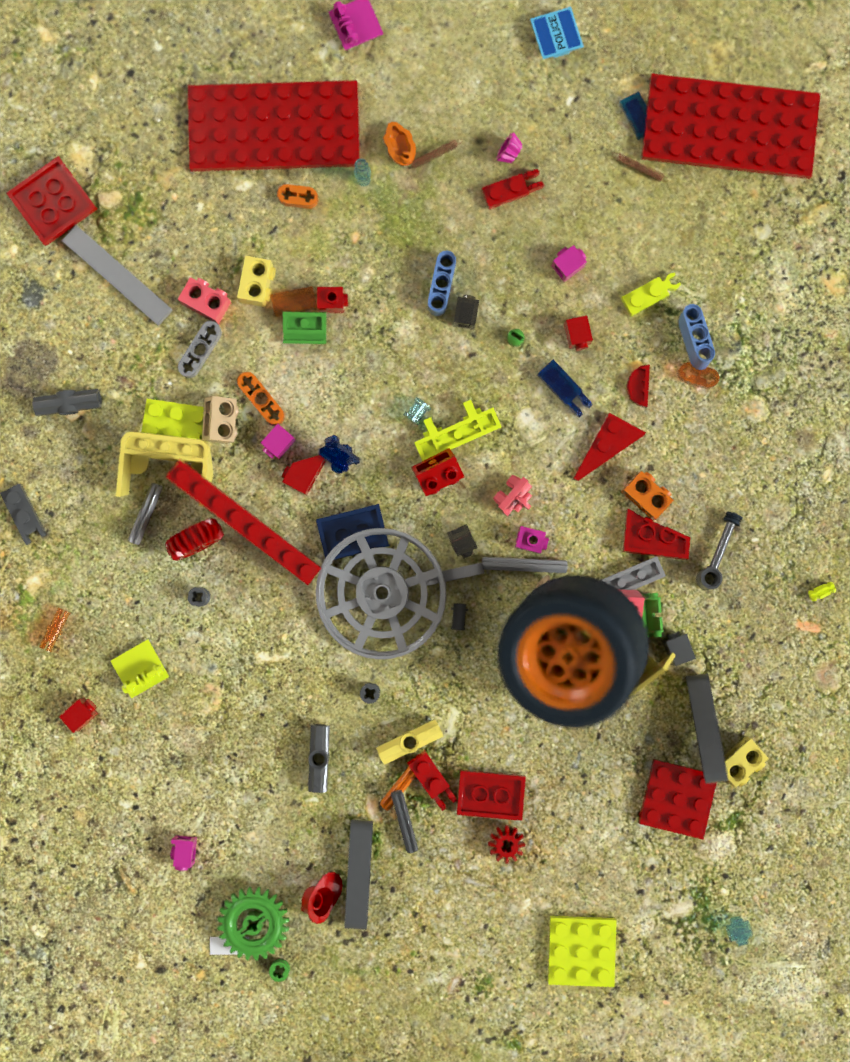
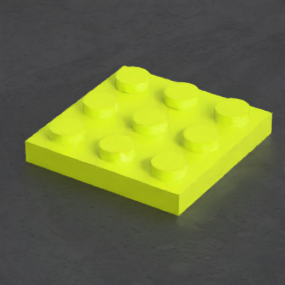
M550 916L548 985L615 987L616 918Z

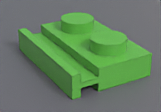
M283 311V343H327V312Z

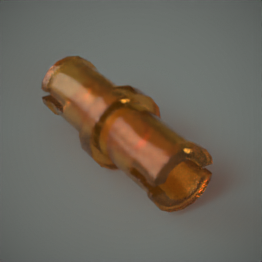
M57 608L50 625L47 624L46 626L47 631L41 644L38 646L39 648L45 649L49 641L46 651H53L52 649L59 635H62L64 632L62 629L71 612L66 610L62 618H60L64 609Z

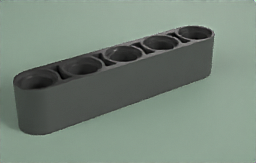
M708 673L686 676L705 784L728 781Z
M351 820L345 929L367 930L373 821Z

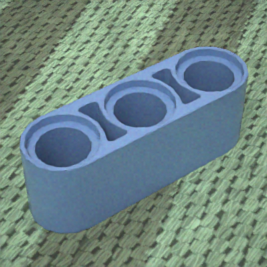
M442 251L438 254L428 297V310L434 316L443 315L447 309L456 268V257L451 251ZM443 259H449L452 264L444 267L440 262ZM443 279L448 285L440 288L436 285V282ZM435 300H440L443 306L436 309L431 304Z
M689 304L679 316L678 325L691 365L695 369L703 370L707 368L715 357V349L701 308L698 305ZM687 315L693 317L694 320L689 319ZM693 335H697L700 339L694 338ZM699 354L704 355L706 359H702Z

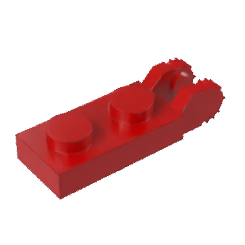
M530 170L524 174L521 173L482 187V193L488 209L490 210L529 196L530 193L544 187L542 181L533 183L528 187L525 182L536 178L540 174L539 170Z
M425 750L407 762L431 799L436 801L442 811L446 809V805L438 797L440 793L445 791L451 802L455 803L457 801L449 789V784Z

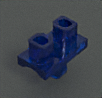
M336 435L325 438V446L319 449V455L331 463V469L337 474L347 472L349 470L348 466L352 464L357 465L360 463L359 457L353 454L352 447L348 444L341 445L340 439Z

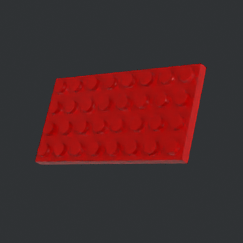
M652 73L649 82L641 160L810 179L813 174L821 93Z
M358 80L188 85L190 171L360 167Z

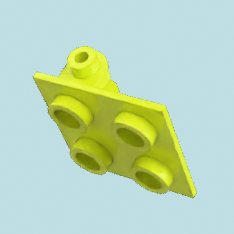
M149 639L110 661L123 683V686H121L125 694L128 693L131 699L169 677Z

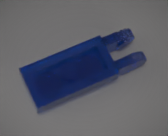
M554 359L537 374L547 387L577 417L582 416L583 413L573 403L576 397L587 408L593 405L583 394V390Z

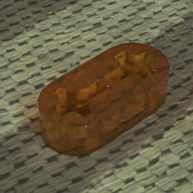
M686 362L678 369V378L687 384L710 389L719 382V374L713 368L707 367L703 370H698L690 362ZM689 367L691 368L690 372L695 373L697 375H690L687 378L685 377L686 373L683 372V370H686ZM708 374H711V378L714 379V381H711L709 384H707V379L700 377V375L707 376Z

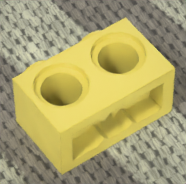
M245 256L237 295L240 303L265 307L266 301H270L272 289L269 288L270 281H274L276 268H273L271 260ZM257 268H264L265 271L262 275L257 276L254 274ZM254 288H259L261 292L258 296H250Z
M747 736L724 755L728 782L735 788L745 785L750 779L749 776L754 771L759 772L766 765L765 762L769 759L756 743ZM754 751V759L748 762L746 759L747 753ZM737 765L738 773L735 776H731V767Z

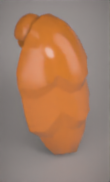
M388 123L386 134L383 137L388 149V155L396 164L408 166L413 162L416 155V145L409 130L403 128L399 123Z

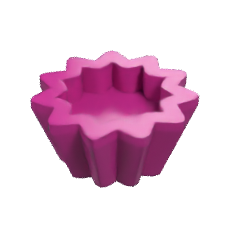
M514 132L510 133L501 145L496 157L497 161L512 163L520 153L522 143Z

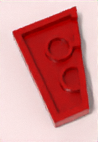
M626 510L622 552L682 560L689 559L691 537L667 526L664 527L648 517L636 514L633 510Z

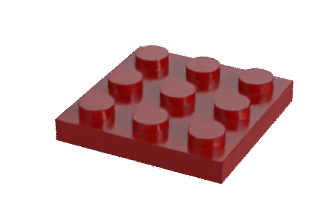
M59 156L6 193L45 246L97 210L94 203Z
M653 759L638 823L704 840L717 782L705 784L703 771Z

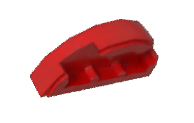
M650 364L642 365L635 369L628 377L626 384L627 394L631 401L644 408L648 407Z

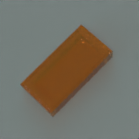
M313 286L271 294L275 317L282 316L283 311L303 312L317 309Z

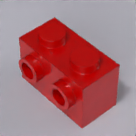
M450 448L411 467L425 496L434 495L440 489L448 485H454L464 478L458 461Z

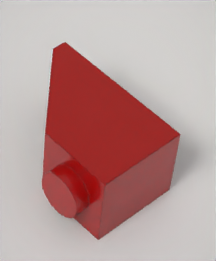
M321 454L292 463L290 467L287 466L281 476L284 478L282 482L307 496L328 458Z

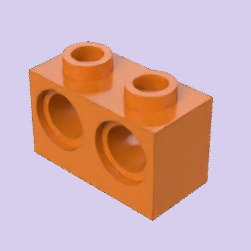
M640 471L621 492L654 521L674 500L670 497L672 494L665 487L662 486L660 488L654 483L655 478L650 473ZM638 481L645 484L646 489L644 493L636 490L635 486ZM654 496L661 499V506L659 508L654 507L652 504Z

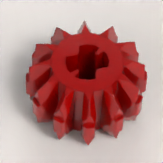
M505 825V831L502 832L501 828L497 827L498 835L495 833L490 834L493 841H488V846L494 847L490 850V854H497L496 861L499 862L504 857L505 864H508L509 857H512V860L516 862L515 854L523 855V851L519 848L525 847L526 844L520 841L524 837L522 833L516 835V827L512 828L511 832H509V826ZM507 840L508 843L509 841H511V847L506 849V847L504 846L503 848V841Z

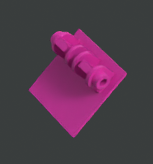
M355 0L348 4H342L341 1H337L333 4V10L328 12L344 50L384 34L369 0Z

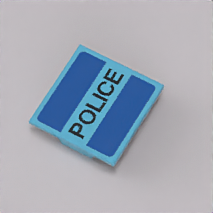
M571 7L530 19L542 59L560 57L569 54L570 51L584 47Z

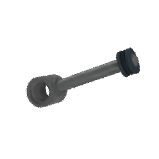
M726 512L723 521L727 523L710 566L700 570L696 576L697 585L703 590L716 589L722 583L723 577L718 567L734 527L740 526L739 522L743 519V517L735 512ZM707 573H710L714 578L711 585L705 582V575Z

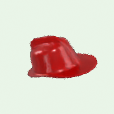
M328 872L322 876L315 886H310L303 893L301 911L308 914L313 923L321 924L330 915L342 892L343 884L340 875L335 872Z

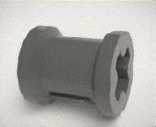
M195 587L188 593V601L192 606L201 607L210 602L211 595L206 588ZM196 593H203L202 601L195 600L197 598Z
M367 683L361 688L360 697L362 701L372 704L378 700L380 696L378 685ZM366 688L375 690L374 698L365 696Z

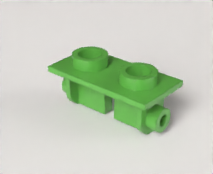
M658 593L642 594L645 598L642 618L648 637H662L661 632H664L662 617H655V613H661V597H658Z

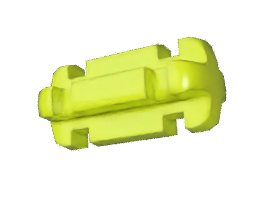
M827 582V585L823 584L814 588L813 591H808V595L811 601H817V599H822L831 595V593H835L836 588L833 582Z

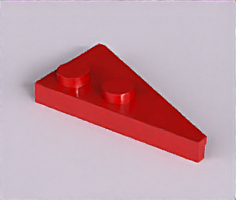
M609 413L573 480H581L643 437L646 432Z

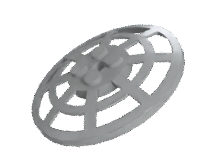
M368 529L345 538L327 555L317 578L316 603L325 628L344 648L366 658L392 659L416 650L435 632L445 610L446 582L437 559L418 539L395 529ZM384 534L401 539L397 549L386 547L370 549L365 537ZM357 540L362 552L352 558L343 570L332 566L333 560L341 550ZM409 542L425 553L434 569L422 572L417 563L405 554ZM389 554L394 557L389 567H378L373 555ZM365 558L369 571L363 574L362 577L351 574V569ZM401 560H404L412 567L416 573L415 576L405 579L397 571ZM327 573L339 578L337 588L339 605L326 609L324 599ZM438 577L440 584V602L437 613L425 608L428 596L426 581ZM346 581L357 585L356 598L347 602L344 595ZM420 583L421 600L420 604H417L408 599V587ZM379 587H385L388 590L387 598L381 599L377 596V589ZM360 606L368 615L364 625L355 620L349 611L350 609ZM404 607L415 612L412 619L400 627L396 615ZM343 613L349 624L360 632L355 644L347 640L337 630L330 617ZM421 616L433 621L422 637L414 643L406 645L403 633L412 628ZM376 619H388L392 630L376 631L372 630ZM368 636L375 638L395 637L398 649L380 652L365 649L363 646Z

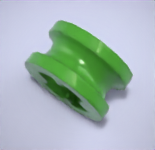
M276 959L269 969L270 977L276 982L284 981L290 972L289 963L284 959ZM277 965H280V968L282 966L285 968L283 975H279V972L278 974L274 972Z

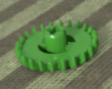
M250 886L247 894L244 893L243 889H240L239 897L232 893V902L226 899L224 903L227 908H220V912L224 916L217 918L219 922L223 923L217 927V930L223 931L219 938L226 939L223 946H231L230 953L238 951V958L245 954V958L248 961L250 956L253 955L255 961H258L259 954H261L266 959L268 956L267 951L275 954L274 946L281 948L282 943L279 940L287 939V936L282 932L289 931V927L283 925L290 920L289 917H283L288 909H280L283 904L282 900L277 903L274 902L277 894L270 898L268 897L269 889L264 894H261V887H258L256 892L253 893ZM251 908L262 911V913L259 911L249 912L243 921V927L238 929L237 920L243 911ZM259 920L257 925H249L250 921ZM265 920H269L268 932L262 938L250 940L244 937L246 934L251 936L257 935L261 931Z

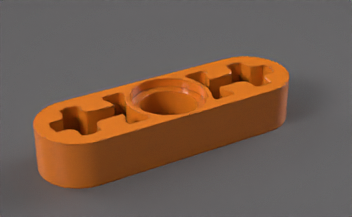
M251 372L240 374L237 380L239 388L270 425H280L285 419V414L281 407ZM246 377L247 379L253 378L251 384L255 388L260 386L259 389L253 391L251 396L249 395V393H251L252 390L247 385L243 387L245 383L244 378ZM259 393L267 395V401L263 405H259L255 401V397ZM271 402L274 403V405L270 406L273 409V411L280 412L278 414V420H275L274 418L271 420L269 419L271 417V414L266 408L269 407Z

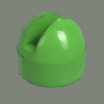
M512 329L507 336L508 343L513 347L520 346L525 338L524 333L520 329ZM511 334H516L517 336L521 337V340L517 339Z

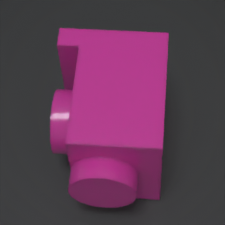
M520 526L515 548L541 554L542 550L547 549L549 538L545 537L546 532ZM531 536L537 538L536 544H531L529 542V538Z
M175 835L171 839V844H175V846H172L170 858L174 860L173 867H175V870L186 871L195 864L197 837Z

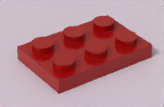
M460 770L456 814L522 821L526 776Z

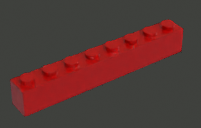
M179 458L166 474L167 479L306 585H309L321 570V567L182 459Z

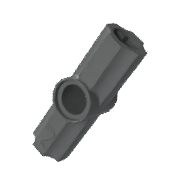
M99 389L83 391L63 390L56 392L55 395L33 397L32 402L33 410L37 417L53 414L72 415L79 413L81 410L102 408V397Z
M311 725L310 755L308 758V792H327L330 725ZM314 754H323L325 761L321 764L316 763L313 758Z

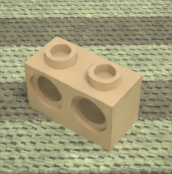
M218 396L204 398L202 440L223 444L234 442V439L237 437L235 423L239 412L237 399ZM220 404L225 409L224 415L219 411ZM219 426L223 428V436H220L218 433Z

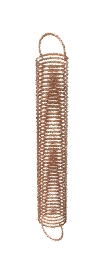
M454 139L453 143L449 142L447 145L445 144L432 150L428 155L425 154L413 160L411 163L412 168L416 169L425 164L422 162L432 158L435 159V157L437 158L445 154V151L453 150L452 148L454 147L457 148L458 144H455L457 141Z
M619 153L620 155L617 159L622 161L620 163L625 162L627 163L625 165L648 174L647 176L660 182L663 179L664 175L657 173L659 171L631 160L632 158L628 159L626 158L628 156Z

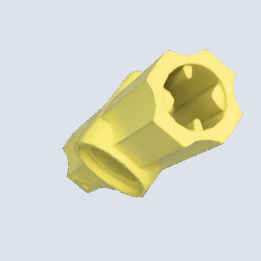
M436 719L411 731H406L401 736L376 747L381 761L385 765L408 753L415 752L418 748L443 737V734ZM412 736L415 738L416 744L413 747H407L404 744L406 737Z

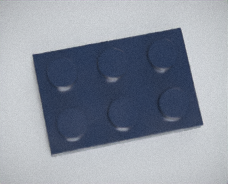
M379 504L316 519L325 559L333 548L345 538L360 531L385 528ZM381 534L365 537L370 549L389 546L387 535ZM357 540L341 550L334 560L361 553L362 551Z

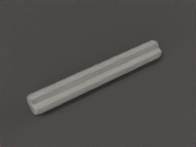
M482 558L484 570L566 573L568 568L566 560Z

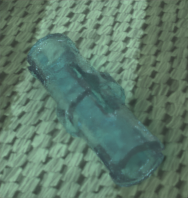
M358 159L354 164V176L360 186H367L371 181V169L365 159Z

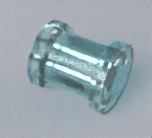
M416 397L414 399L415 403L403 415L419 426L421 418L427 411L431 410V407Z

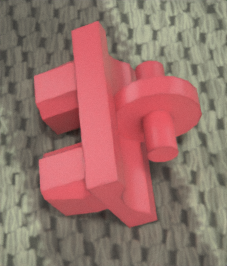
M511 475L506 483L512 489L508 496L500 490L493 497L499 509L507 517L513 509L519 512L523 507L527 510L531 508L528 500L532 495L528 491L532 486L524 477L521 479Z

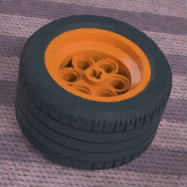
M569 575L554 578L541 584L510 615L500 634L497 652L498 666L501 677H503L502 680L509 690L508 692L529 714L531 713L537 719L539 718L545 723L548 722V724L557 725L558 727L583 728L599 724L614 716L631 697L647 663L649 641L646 626L640 612L622 591L594 577ZM558 628L564 629L567 635H562ZM581 632H586L590 638H584ZM548 645L552 646L555 652H551ZM590 652L597 653L600 659L593 658ZM578 669H583L586 673H580Z

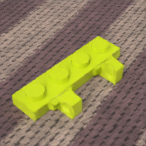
M468 400L462 403L466 409L467 416L463 417V421L445 429H442V427L436 429L432 417L423 420L427 429L423 433L425 438L414 442L421 460L424 461L448 448L452 450L501 428L502 426L494 408L484 412L480 408L475 410L472 401Z

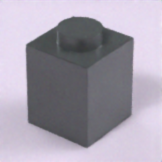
M679 631L668 634V639L663 640L667 655H670L672 652L676 655L671 665L678 666L696 659L687 634H680Z

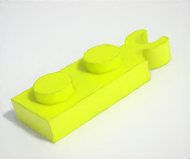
M670 273L663 282L660 277H657L624 295L621 300L629 315L633 317L670 296L667 290H677L681 283L679 282L676 285L670 283V279L675 276V273Z

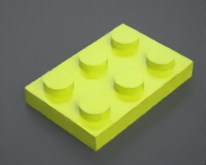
M146 399L141 432L202 440L204 407Z

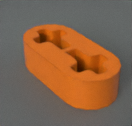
M284 184L278 189V199L285 206L312 209L318 204V194L311 187ZM290 191L291 195L296 197L289 196L288 200H285L282 194ZM308 193H310L314 199H310L309 202H306L305 198H301L307 197Z

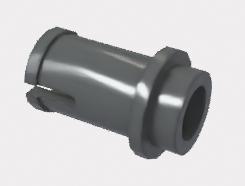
M454 603L453 607H451V610H453L452 630H465L466 611H468L466 608L467 604Z

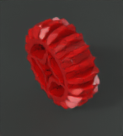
M214 518L195 523L170 537L165 543L166 551L172 560L179 561L188 558L221 540L224 536L223 529L217 519Z

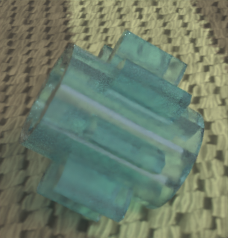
M740 916L730 918L731 923L726 925L730 942L735 941L738 946L749 944L748 939L753 937L749 921H743Z

